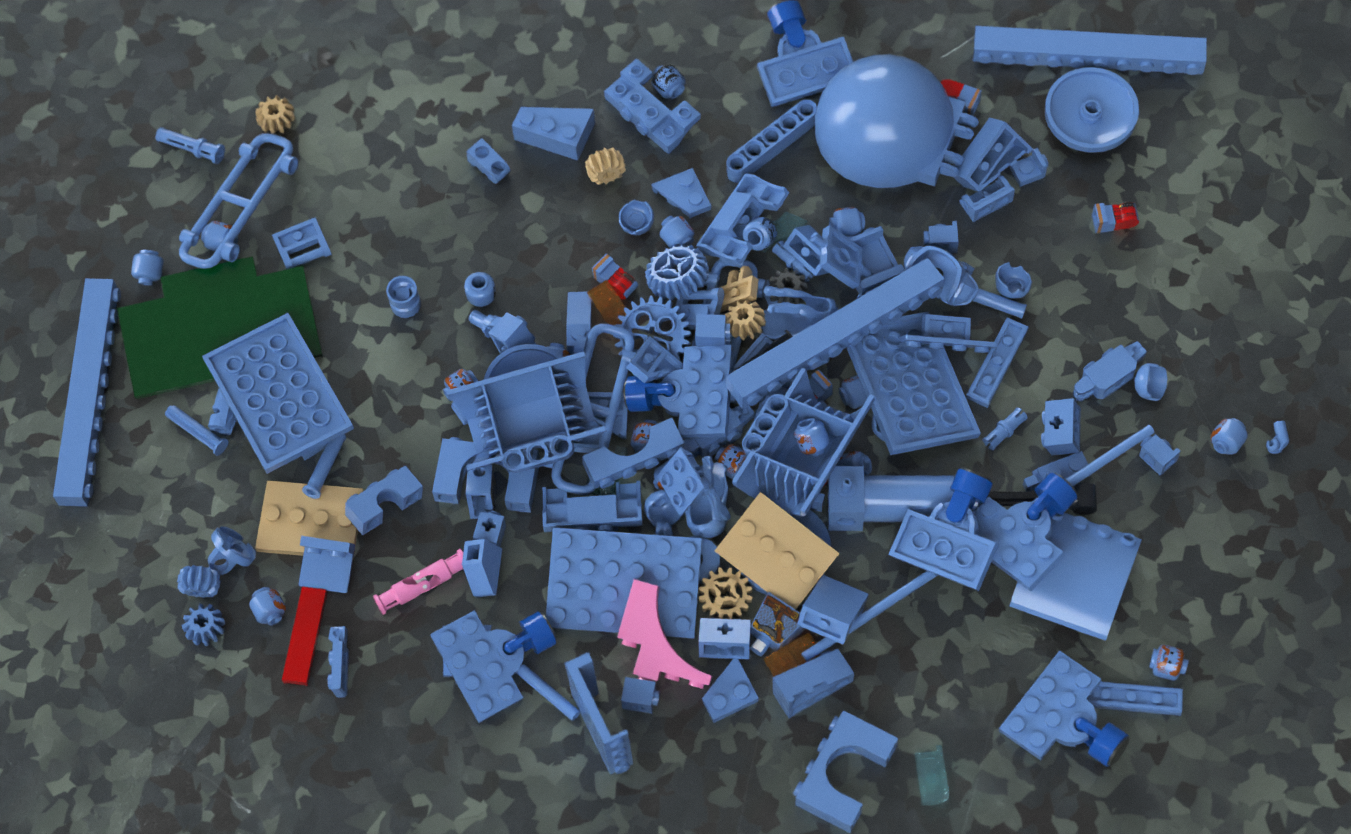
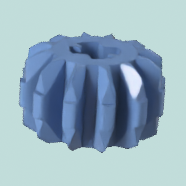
M185 566L180 569V575H178V589L182 594H187L188 596L211 598L217 594L220 588V575L210 567Z
M199 603L198 610L195 611L194 608L190 607L191 615H183V619L186 622L182 625L183 631L186 632L185 636L188 640L193 639V643L197 646L203 641V644L208 647L210 639L214 642L218 641L216 634H224L222 626L225 625V620L221 618L222 613L219 609L214 610L211 604L204 608L203 604Z

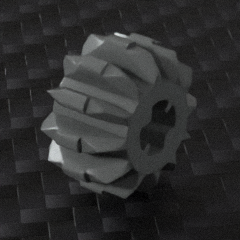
M787 267L784 269V273L777 270L775 277L769 279V286L779 289L789 287L790 289L804 292L808 290V284L805 283L804 275L798 276L797 269L792 273H789ZM770 296L772 302L778 301V303L800 304L801 300H803L802 298Z

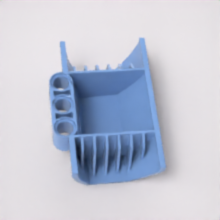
M584 351L446 390L447 396L456 404L467 419L476 448V459L472 464L466 465L468 471L503 461L504 466L510 472H524L566 460L574 453L572 441L607 432L605 426L601 427L597 424L593 415L586 388V356ZM561 441H566L569 444L567 452L558 453L556 451L557 444ZM537 448L545 450V455L541 460H534L532 457L533 451ZM513 455H520L521 462L517 467L509 465V458Z
M801 368L785 396L774 394L768 398L743 438L742 447L746 459L732 480L733 485L754 499L760 492L790 515L806 516L874 403V396L869 395L863 407L851 414L822 405V403L817 401L811 389L806 369ZM815 418V420L822 421L829 435L830 443L825 448V452L819 456L803 454L794 437L797 424L805 419Z

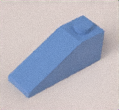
M592 291L568 292L566 326L567 351L570 355H573L577 335L587 337L592 329Z

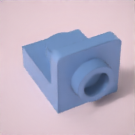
M1038 148L1032 150V156L1017 161L1016 164L1010 166V170L1021 187L1044 178L1048 161L1046 156L1041 154Z

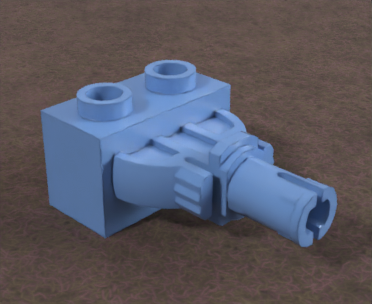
M474 310L469 316L471 324L481 328L487 338L491 337L500 354L517 345L536 344L534 335L526 327L528 325L527 322L518 315L515 317L506 312L503 317L492 316L491 314L487 316L478 310Z

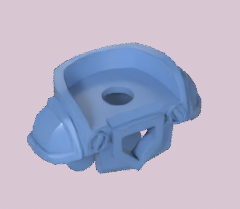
M934 246L911 247L904 258L905 271L926 258L936 268L942 270L944 277L943 291L936 298H939L944 303L953 306L967 305L975 299L979 292L978 284L971 276L975 268L957 260L956 256L947 250Z

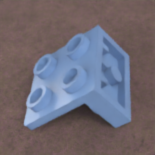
M301 536L300 546L305 548L299 586L347 593L355 544Z

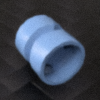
M398 276L389 281L386 293L392 312L401 318L414 316L421 307V300L415 281L407 276Z

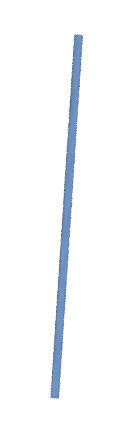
M1147 425L1066 480L1072 486L1076 485L1152 435L1154 429L1151 425ZM926 571L857 616L850 627L849 634L938 575ZM825 637L801 654L807 662L835 644L836 641Z

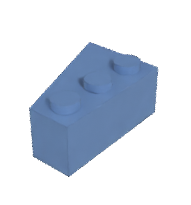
M520 107L512 124L514 140L578 161L595 125L594 109Z
M989 118L963 153V163L955 165L959 173L953 178L963 187L979 192L1001 175L1000 172L1008 166L1016 164L1018 158L1025 153H1030L1033 148L1006 122Z
M839 649L828 650L811 661L773 677V695L787 717L790 718L853 682L854 672Z

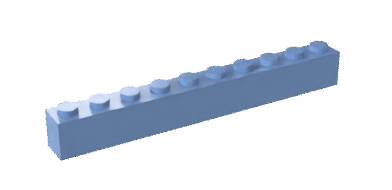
M975 26L973 61L984 64L993 62L1005 65L1066 66L1076 69L1094 67L1118 69L1119 71L1138 70L1142 72L1157 71L1167 74L1187 73L1189 75L1203 74L1205 69L1206 38Z
M928 258L924 259L726 376V388L742 409L748 405L753 406L757 404L763 396L777 392L782 385L789 381L793 382L801 368L806 369V371L818 368L824 360L829 357L834 358L838 356L843 349L850 345H857L863 337L870 333H877L890 321L895 322L899 320L905 312L916 310L929 298L934 299L938 297L943 291L944 277Z
M85 278L53 497L59 506H88V500L93 495L91 479L96 474L94 458L95 453L99 452V440L97 437L98 431L102 430L103 425L102 417L100 416L101 409H105L106 404L104 388H107L109 383L107 367L111 366L112 362L110 346L115 341L113 325L118 320L116 304L121 299L120 288H117L113 279Z

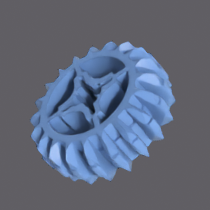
M683 243L680 247H677L675 244L670 249L665 247L664 252H657V257H652L651 263L646 265L645 277L647 285L655 296L662 297L663 300L666 298L671 301L674 298L681 300L683 296L689 297L690 293H697V288L704 287V281L708 280L709 267L707 259L699 248H694L692 245L686 247Z

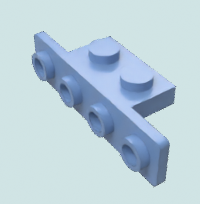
M924 314L922 315L921 336L904 335L899 337V342H905L907 347H921V344H929L930 349H944V346H952L953 351H966V348H974L976 353H989V349L997 347V342L970 340L971 318Z

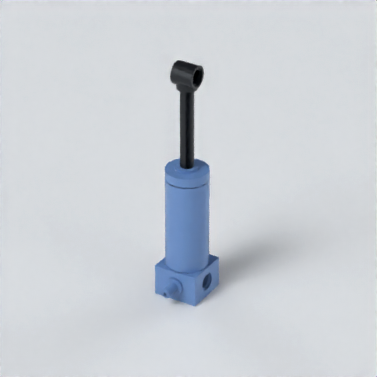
M835 466L828 478V531H863V522H903L908 509L930 517L937 505L941 502H950L954 493L950 490L955 475H864V466ZM1078 483L1073 487L1077 492V500L1069 507V510L1078 515L1095 513L1097 511L1096 486L1091 483ZM990 491L988 497L1001 506H1014L1022 502H1032L1038 498L1035 492ZM975 501L974 506H973V508H972L973 512H974L982 503H979V502H976V501Z

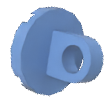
M220 527L211 535V540L216 548L208 557V565L212 570H216L219 575H224L232 570L236 564L249 566L255 560L256 553L251 544L245 545L242 542L244 538L239 533L228 527ZM226 559L224 564L215 565L217 560Z

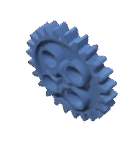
M650 296L647 303L641 297L640 305L638 306L632 301L633 309L624 308L627 315L625 317L618 316L622 324L614 325L628 330L634 340L642 338L645 341L648 336L633 333V329L652 333L655 330L660 336L673 337L672 341L659 337H653V339L659 344H666L667 351L680 362L681 359L678 355L680 353L684 354L683 346L691 345L685 339V337L692 335L690 331L685 330V328L690 326V323L682 322L686 318V314H678L680 307L677 305L671 308L673 302L668 300L664 304L662 297H659L658 301L655 302L653 296ZM643 315H648L650 318L649 323L646 326H639V318ZM664 321H672L673 326L670 331L664 332L661 330V325ZM613 335L614 338L620 339L615 344V347L623 348L619 352V356L622 357L625 341L623 338Z

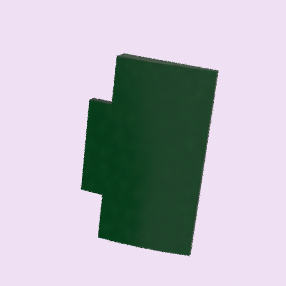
M250 256L237 259L234 262L220 263L212 268H198L160 277L164 298L117 308L135 399L215 381L203 360V355L286 313H289L313 357L323 356L307 277L303 266L257 276L254 258Z

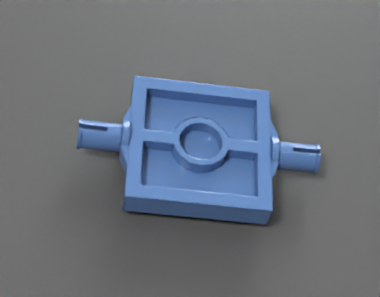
M832 226L825 227L822 236L816 232L811 235L810 241L821 249L820 267L850 288L854 289L860 286V276L867 278L874 274L863 264V248Z

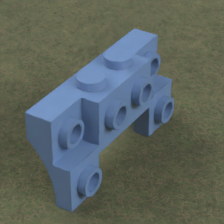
M636 58L620 72L621 77L604 91L605 99L620 111L621 116L626 121H631L635 124L637 130L642 135H647L669 154L680 144L691 127L701 119V114L685 100L672 111L663 105L643 87L653 77V72Z
M745 173L697 243V248H699L703 255L719 257L723 263L740 266L752 249L748 242L743 241L745 226L754 219L759 218L764 209L778 211L789 192L785 187L771 184L756 175Z
M640 481L630 484H619V482H616L615 495L568 498V492L559 488L546 489V487H542L544 532H553V528L618 531V527L643 526Z

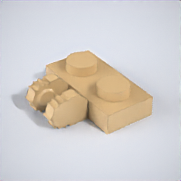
M749 266L741 267L740 272L738 270L729 272L727 285L721 287L724 290V300L720 313L729 310V306L736 307L737 300L743 304L746 299L750 302L757 299L759 279L752 275V270Z

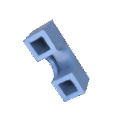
M406 466L399 470H392L383 480L373 482L360 494L352 495L345 504V515L363 536L382 524L383 510L379 506L380 503L391 501L396 503L401 510H404L422 499L423 486Z

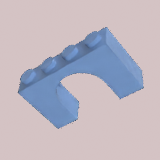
M457 437L450 439L442 438L432 490L436 502L459 504L463 480L468 471L466 465L472 464L477 456L474 442L463 441ZM535 449L533 451L532 457L534 460H540L539 450ZM513 455L509 458V465L511 467H517L521 462L520 455ZM503 461L495 463L502 466L509 474L505 495L506 509L531 513L539 467L520 473H513L504 466Z
M843 710L840 717H834L829 727V730L832 731L828 739H822L817 749L820 752L816 761L813 759L810 761L805 772L808 776L804 783L801 781L798 783L793 795L796 796V806L851 833L862 813L863 804L835 790L827 779L826 770L833 759L846 753L862 755L886 768L897 747L898 738Z

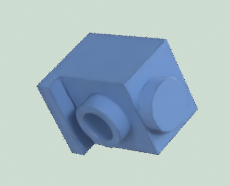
M952 221V225L936 224L929 226L928 231L923 232L924 245L938 247L942 250L945 249L950 253H957V221Z
M1155 434L1153 437L1150 435L1142 441L1139 457L1161 476L1177 462L1180 450L1176 448L1173 451L1167 440L1160 439Z

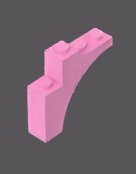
M634 579L617 638L623 639V645L636 648L637 644H641L633 674L638 675V679L659 681L661 672H664V678L679 682L681 677L690 680L688 685L703 689L704 684L710 686L712 675L706 674L688 664L677 654L667 640L658 613V593L660 587Z

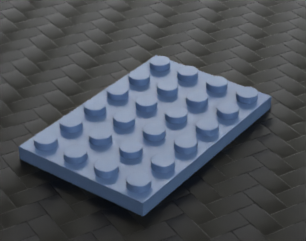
M929 311L905 315L895 322L890 321L877 333H870L863 337L857 345L846 347L866 397L868 398L869 395H872L875 398L871 409L890 455L975 439L981 434L945 349H930L929 344H921V347H907L905 342H899L900 336H921L922 315L929 314Z
M289 313L202 356L266 474L354 429L353 424Z
M553 528L546 608L547 620L552 628L618 633L635 579L660 587L658 593V613L665 636L695 639L702 538Z

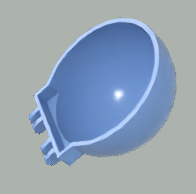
M872 55L858 59L845 66L829 81L819 98L815 113V138L821 155L830 167L844 178L860 185L875 188H892L918 181L935 186L940 174L950 177L958 175L959 170L956 166L950 164L961 165L964 159L960 154L949 150L955 136L965 139L973 138V130L965 126L976 127L979 121L976 117L965 114L966 102L949 97L936 76L920 63L897 55Z

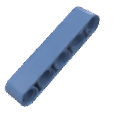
M808 99L800 101L732 153L726 161L727 177L729 180L739 183L745 173L753 174L815 126V113L817 109L815 102ZM752 153H757V154H759V155H757V156H752V155H750V154H752Z

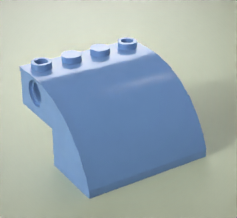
M1056 513L1051 519L1053 531L1048 540L1061 549L1065 556L1031 592L1017 582L1009 606L1106 641L1142 539L1136 538L1131 533L1113 530L1108 525L1090 522L1082 516H1073L1067 513L1060 515Z

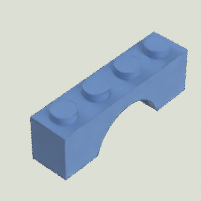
M670 418L650 427L648 443L640 452L630 456H621L611 452L604 446L583 455L582 464L594 489L598 487L603 489L614 484V480L621 477L624 479L630 478L642 468L651 469L657 466L659 461L668 458L670 460L680 447L684 450V441L673 418Z

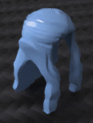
M766 286L763 292L767 296L802 298L806 304H792L789 302L770 304L768 309L764 310L766 326L761 327L763 334L769 339L777 340L785 334V330H788L792 336H795L838 311V307H836L837 304L834 299L812 296L804 291L787 287L779 289Z
M706 456L702 458L703 465L700 466V470L704 472L702 477H706L708 482H710V489L712 491L706 496L700 493L685 512L688 528L698 538H712L720 535L724 531L727 521L731 519L726 507L728 496L727 467L723 463H714L711 456Z

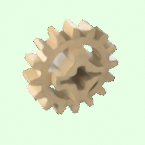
M721 567L716 575L710 571V579H702V584L705 587H699V593L703 594L699 597V603H705L702 607L703 612L710 610V618L718 615L719 619L724 617L732 619L733 615H736L740 619L742 617L741 610L747 612L749 606L746 603L752 602V596L747 595L752 592V587H746L748 578L741 580V572L738 571L734 575L730 567L727 573H724ZM737 586L741 589L742 598L736 593ZM709 591L711 592V594H712L713 596H715V600H714V603H713V604L711 603V601H710V599H709V595H708ZM730 592V596L721 597V593ZM732 607V609L724 610L723 608Z

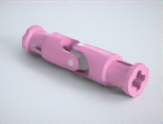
M459 549L451 557L445 560L440 559L416 572L414 575L392 585L390 590L381 595L375 594L373 598L382 615H385L386 611L398 604L403 605L420 594L451 579L453 574L463 569L462 550ZM433 575L430 581H427L425 576Z

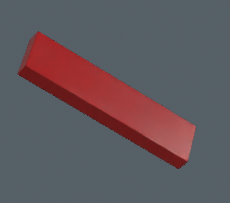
M302 587L282 676L283 683L308 686L327 597L326 589Z

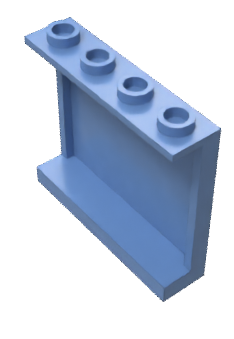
M589 653L583 654L565 663L572 697L610 775L615 772L616 774H621L627 771L630 765L633 764L628 732L624 730L611 737L592 698L599 694L593 661Z

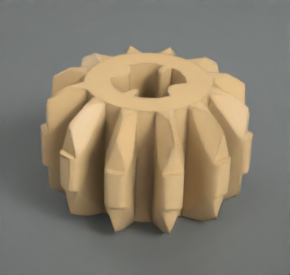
M276 95L271 100L267 96L266 103L260 102V108H257L255 112L257 116L256 121L265 133L270 131L271 134H275L276 131H280L283 134L284 128L291 129V122L295 121L294 108L286 98L280 100V97Z
M604 148L601 151L596 150V153L589 155V159L585 161L588 177L592 182H596L597 185L602 183L607 185L608 182H615V179L621 178L622 173L626 171L622 154L614 148L608 150Z
M746 299L741 304L737 300V306H729L730 313L725 314L726 323L730 324V332L734 338L740 336L744 341L747 336H750L754 340V333L762 334L761 327L766 326L764 310L759 307L756 301L750 303Z

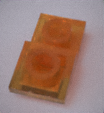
M607 280L587 292L588 297L601 313L606 324H622L618 316L625 317L627 315L624 311L626 307Z
M807 633L764 658V661L775 677L806 663L801 653L815 645L816 642L812 635ZM822 652L817 656L813 657L812 659H810L809 661L819 657L822 654Z

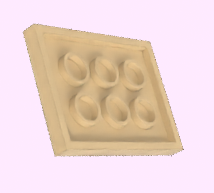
M267 481L255 546L256 551L303 556L305 547L300 546L301 536L355 544L356 547L358 530L345 515V504L352 495L362 493L364 491L363 488L323 485L320 491V498L313 499L306 496L302 491V488L307 484Z
M761 492L715 549L716 553L767 593L770 592L795 610L839 555L836 550Z

